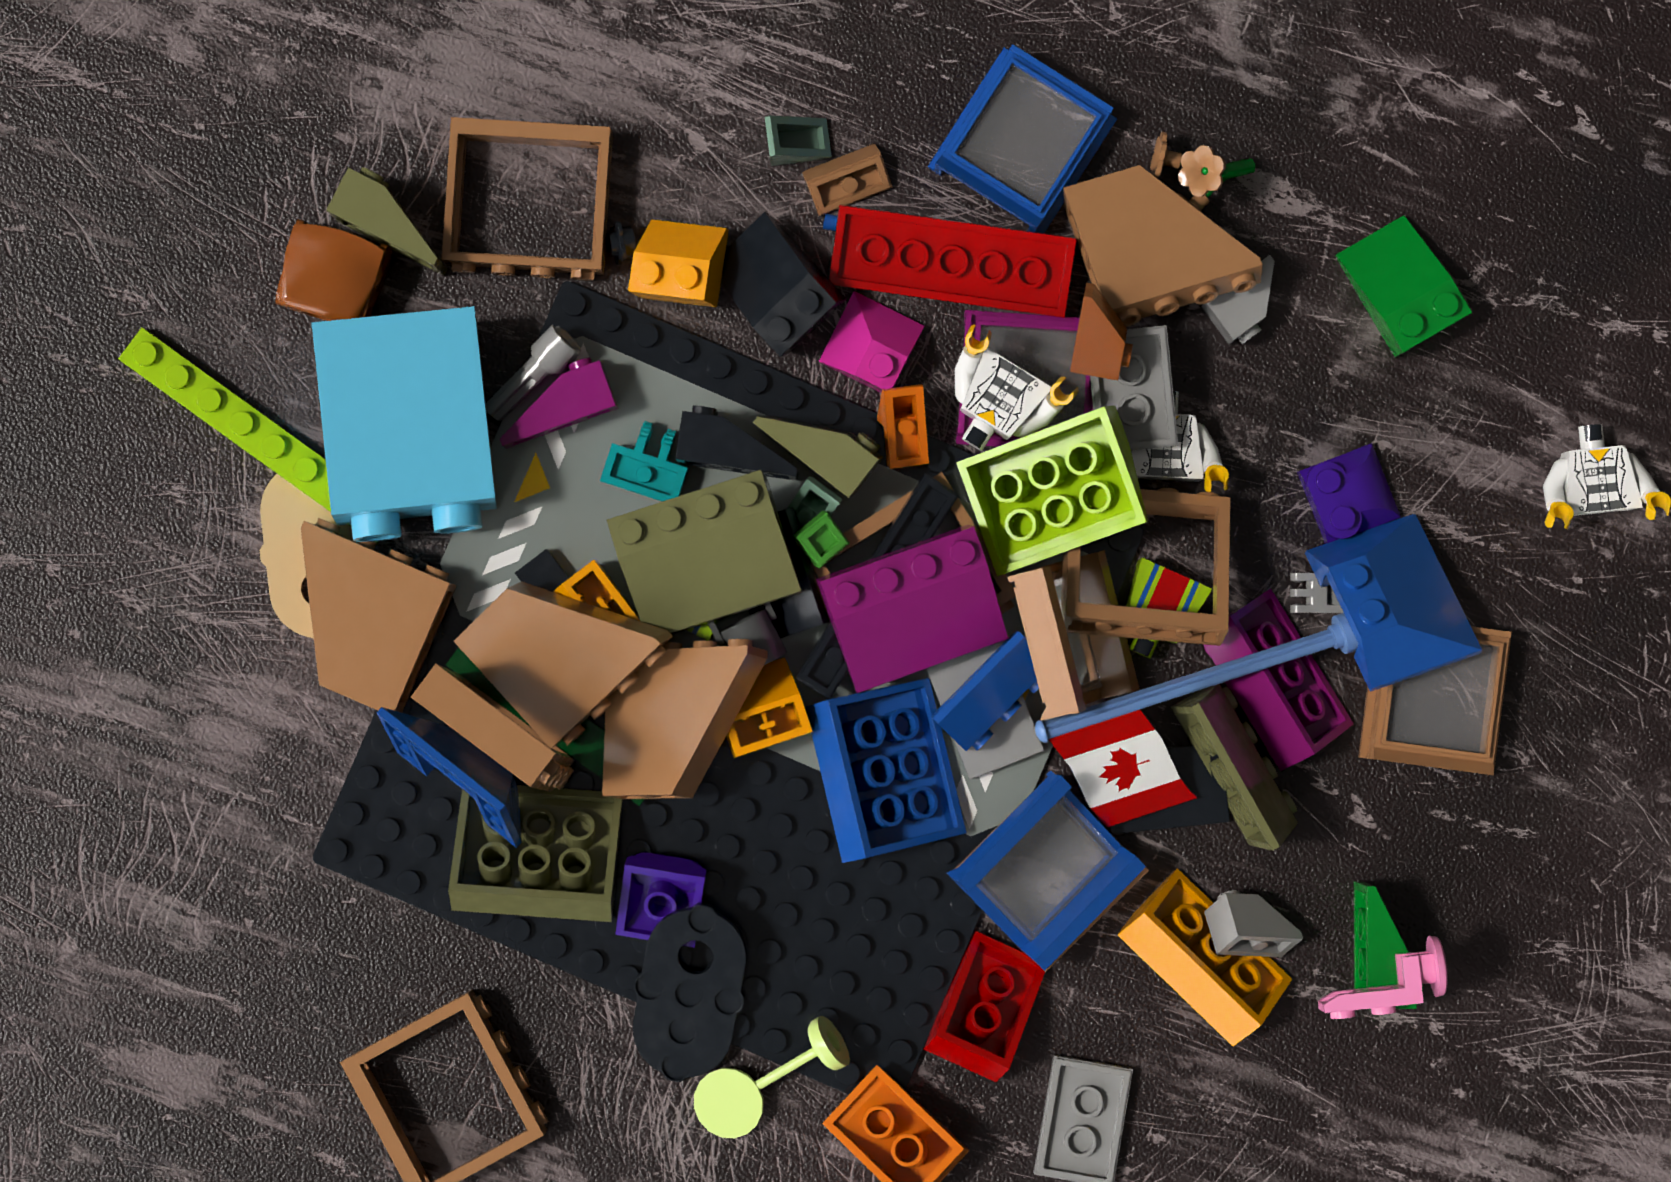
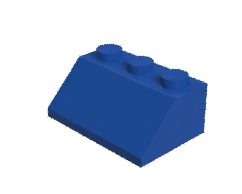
M1015 631L931 716L965 751L971 746L976 751L979 750L994 734L989 728L999 718L1006 722L1022 706L1017 699L1027 689L1033 694L1039 689L1026 638L1019 631Z

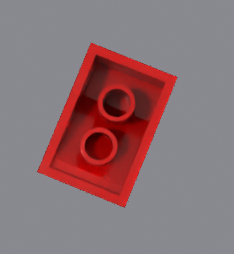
M976 931L952 980L923 1050L997 1082L1010 1069L1045 971L1025 953Z

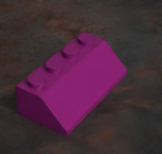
M1270 588L1229 613L1228 632L1221 646L1203 645L1206 653L1212 658L1215 665H1220L1300 639L1301 637ZM1311 654L1225 682L1280 771L1316 754L1354 724Z

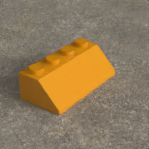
M1177 868L1132 914L1117 935L1232 1046H1235L1263 1024L1292 981V978L1270 957L1217 955L1204 913L1213 902Z

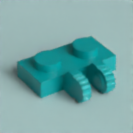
M644 421L634 450L612 443L600 482L661 502L680 496L689 468L668 461L677 431L668 428L667 432L664 433L658 458L644 454L653 434V423Z

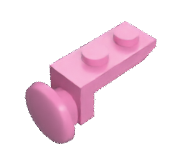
M1428 936L1426 951L1395 954L1397 985L1332 991L1318 1000L1319 1010L1324 1013H1330L1331 1019L1355 1017V1010L1371 1009V1014L1373 1015L1396 1013V1006L1424 1003L1422 984H1430L1435 997L1445 995L1448 985V970L1441 941L1437 936Z

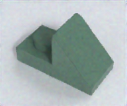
M809 476L787 508L793 507L801 529L821 511H826L832 517L839 508L842 499L816 479Z

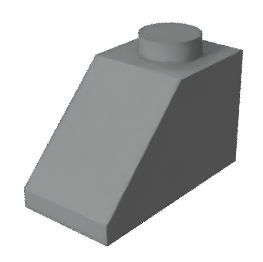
M1271 255L1261 261L1263 264L1261 283L1256 284L1255 287L1246 292L1236 293L1232 291L1218 295L1213 301L1201 306L1228 344L1237 338L1243 344L1261 331L1258 323L1267 314L1275 262Z
M1237 890L1227 891L1217 897V901L1204 911L1217 955L1282 957L1303 939L1301 931L1258 894H1242Z

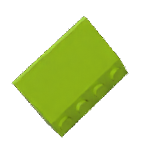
M1115 405L1101 407L956 462L997 576L1148 522L1130 445Z

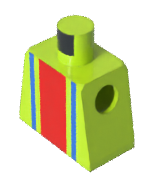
M1140 558L1136 564L1126 607L1198 613L1210 595L1212 588L1145 558ZM1133 638L1129 649L1151 659L1159 640Z

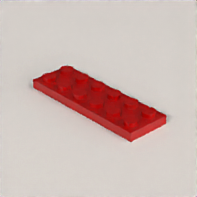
M839 205L829 280L837 286L1065 318L1076 238Z

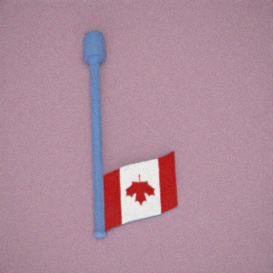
M1337 614L1332 617V625L1328 626L1327 630L1087 707L1085 711L1059 716L1044 722L1038 720L1035 724V733L1043 743H1048L1049 739L1069 765L1088 806L1104 825L1111 827L1197 798L1179 777L1163 739L1140 709L1327 648H1340L1344 654L1356 651L1358 642L1345 614Z

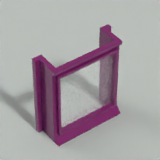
M965 310L963 347L965 346V337L971 325H976L972 333L976 340H985L990 330L992 337L987 348L1052 387L1060 377H1066L1060 384V389L1064 394L1068 395L1078 387L1079 392L1075 398L1067 405H1064L1046 427L1038 431L1093 411L1090 376L1070 372L1080 318ZM960 403L956 444L970 445L962 440V437L973 419L960 411L962 406ZM993 433L986 446L998 447L1020 439V437L1012 435L1006 440Z

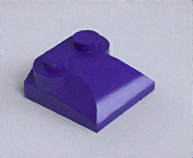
M1372 443L1297 472L1325 544L1338 539L1349 538L1356 533L1401 517Z
M639 853L627 857L615 935L648 940L654 927L666 915L682 908L692 907L698 902L702 903L707 870L693 860L653 853ZM689 941L683 946L695 948L696 941Z

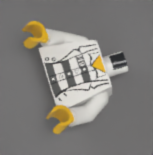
M971 325L965 337V346L955 367V397L962 404L960 411L973 419L962 440L971 446L983 451L993 433L1006 440L1012 435L1020 438L1030 435L1046 427L1063 406L1070 403L1078 394V387L1069 395L1061 391L1060 384L1066 377H1060L1051 387L987 348L992 337L991 331L989 330L985 340L979 341L972 335L976 325Z
M1173 391L1178 446L1131 451L1137 478L1144 480L1199 482L1203 480L1204 472V489L1206 492H1211L1212 481L1222 482L1224 490H1227L1229 472L1222 465L1215 442L1205 425L1197 422L1195 415L1178 414L1179 392Z
M1602 424L1578 427L1581 450L1561 453L1560 459L1554 462L1543 484L1544 498L1548 510L1545 525L1548 528H1552L1555 517L1562 519L1565 524L1564 528L1568 529L1573 516L1643 508L1642 502L1646 503L1645 515L1648 520H1655L1656 510L1654 507H1661L1667 516L1670 515V496L1660 492L1650 473L1633 453L1627 451L1625 445L1605 447Z

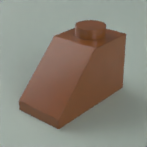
M1086 282L1070 372L1118 381L1120 368H1129L1133 344L1125 343L1127 335L1126 326L1096 285Z

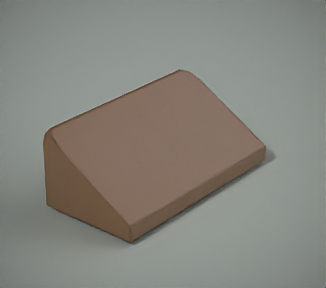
M876 144L820 164L802 173L819 216L839 209V205H849L893 188L881 152Z

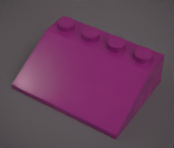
M971 525L956 528L816 579L856 693L1008 639L989 568L975 527Z

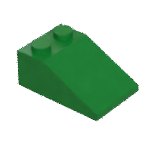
M1404 215L1335 255L1394 357L1399 356L1472 313L1452 277Z
M1354 881V989L1397 985L1395 954L1408 953V950L1376 887L1362 881ZM1417 1004L1396 1006V1009H1417Z

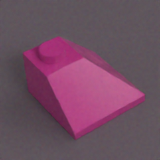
M854 291L819 363L882 393V389L895 387L925 326Z

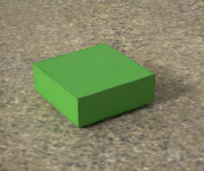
M821 511L792 535L813 565L819 569L850 544L826 511Z

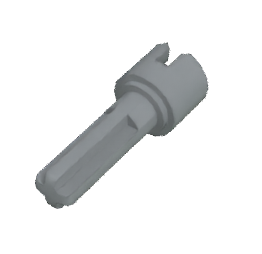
M552 324L531 346L532 357L486 403V411L497 421L503 420L549 373L552 375L560 374L581 353L578 343L560 326L555 327Z

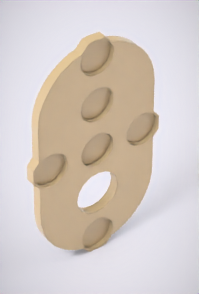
M276 474L268 483L261 500L260 514L264 544L259 550L260 560L267 569L270 600L278 618L292 631L314 639L310 604L304 598L302 592L303 583L306 579L301 526L303 521L316 525L318 518L335 525L337 524L331 512ZM339 525L341 528L338 535L352 540V527L349 525Z

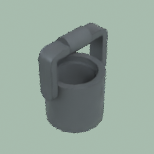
M770 603L763 605L765 609L739 620L720 632L714 621L707 623L719 646H728L729 639L752 640L753 647L767 650L768 657L764 665L787 653L772 622L777 619V616Z

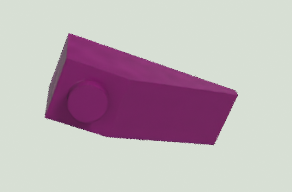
M591 357L569 364L570 371L562 373L501 436L500 442L502 446L508 449L619 409L600 360L592 362Z

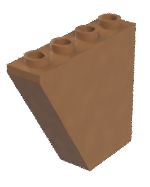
M1140 165L1063 188L1064 208L1090 281L1096 285L1126 327L1136 324L1141 318L1155 314L1159 316L1169 315L1181 306L1192 303L1206 304L1216 299L1218 295L1232 291L1236 293L1246 292L1255 287L1256 284L1261 283L1263 264L1260 257Z
M318 518L316 525L303 521L301 536L319 685L375 710L384 707L402 713L457 585L447 581L449 573L430 565L426 566L425 571L410 566L413 558L393 549L390 550L388 556L375 551L374 548L377 543L374 541L355 542L353 538L350 540L340 536L338 532L341 527Z
M521 581L507 588L454 642L549 748L552 749L563 741L567 746L575 741L586 730L581 724L590 715L594 720L600 717L613 704L608 698L616 690L623 694L640 678L635 672L645 663L650 668L667 653L663 645L673 636L668 630Z
M729 639L728 646H717V642L693 641V648H682L681 643L667 642L663 645L667 653L650 668L645 663L635 672L640 677L635 684L623 694L616 690L608 698L613 704L605 711L602 796L623 800L693 798L767 660L768 651L753 647L752 640Z

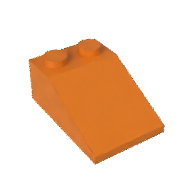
M876 1065L822 1123L881 1182H941L970 1151L879 1065Z

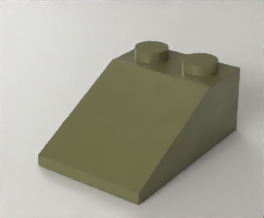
M348 167L326 211L339 223L380 244L388 245L392 250L444 276L448 269L396 198L389 192V184L383 181L384 178L364 167L361 168L359 173Z
M768 415L757 416L753 421L756 426L848 498L856 494L884 458L877 452L881 446L864 432L856 436L851 432Z

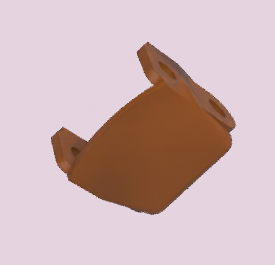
M297 219L286 248L283 271L276 291L275 303L293 311L326 321L371 317L376 300L385 282L392 259V249L385 244H380L378 247L357 235L343 230L308 224L304 220Z

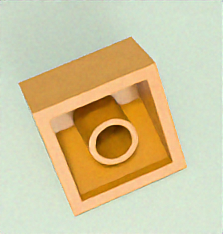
M651 219L634 250L628 291L642 299L717 308L729 229Z

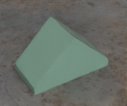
M771 115L764 117L771 166L822 160L832 157L827 118Z

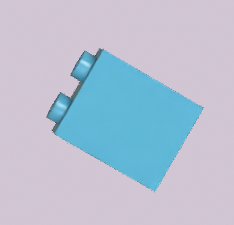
M475 307L311 322L331 515L337 526L351 524L353 541L355 542L383 541L401 537L400 519L432 516L435 533H459L482 528L481 510L497 509Z

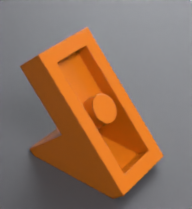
M923 385L882 389L877 421L884 427L887 466L893 469L929 464Z

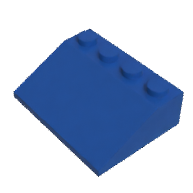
M929 678L828 699L805 707L813 731L811 734L842 863L967 833L942 728L931 717L937 711Z

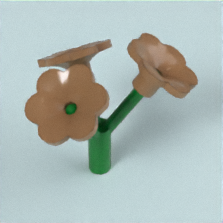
M1163 131L1156 140L1150 166L1151 174L1157 178L1165 166L1178 169L1181 165L1183 168L1178 174V180L1181 185L1189 187L1191 194L1194 196L1187 200L1183 195L1177 194L1200 212L1209 203L1208 198L1214 191L1221 188L1225 180L1252 174L1255 171V163L1252 158L1225 163L1224 159L1221 156L1215 155L1213 149L1207 145H1201L1195 151H1187L1183 155L1179 152L1169 151L1167 147V132Z

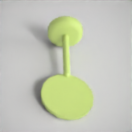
M819 1016L812 1020L808 1027V1037L812 1048L756 1081L749 1074L737 1068L723 1067L709 1072L699 1082L694 1093V1109L698 1120L709 1132L722 1138L735 1139L747 1135L758 1125L763 1114L764 1098L761 1089L817 1056L826 1067L832 1070H839L849 1065V1052L837 1028L824 1016Z

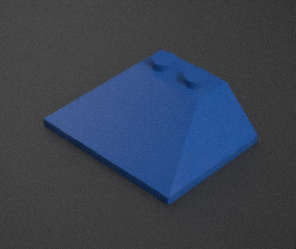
M1416 514L1356 533L1349 538L1338 539L1306 550L1305 555L1320 587L1331 585L1355 635L1358 647L1354 659L1370 692L1482 652V648Z
M384 707L378 710L377 715L400 756L425 776H428L434 768L438 769L475 799L485 823L515 848L522 843L519 793L513 774L495 760H492L482 750L451 727Z

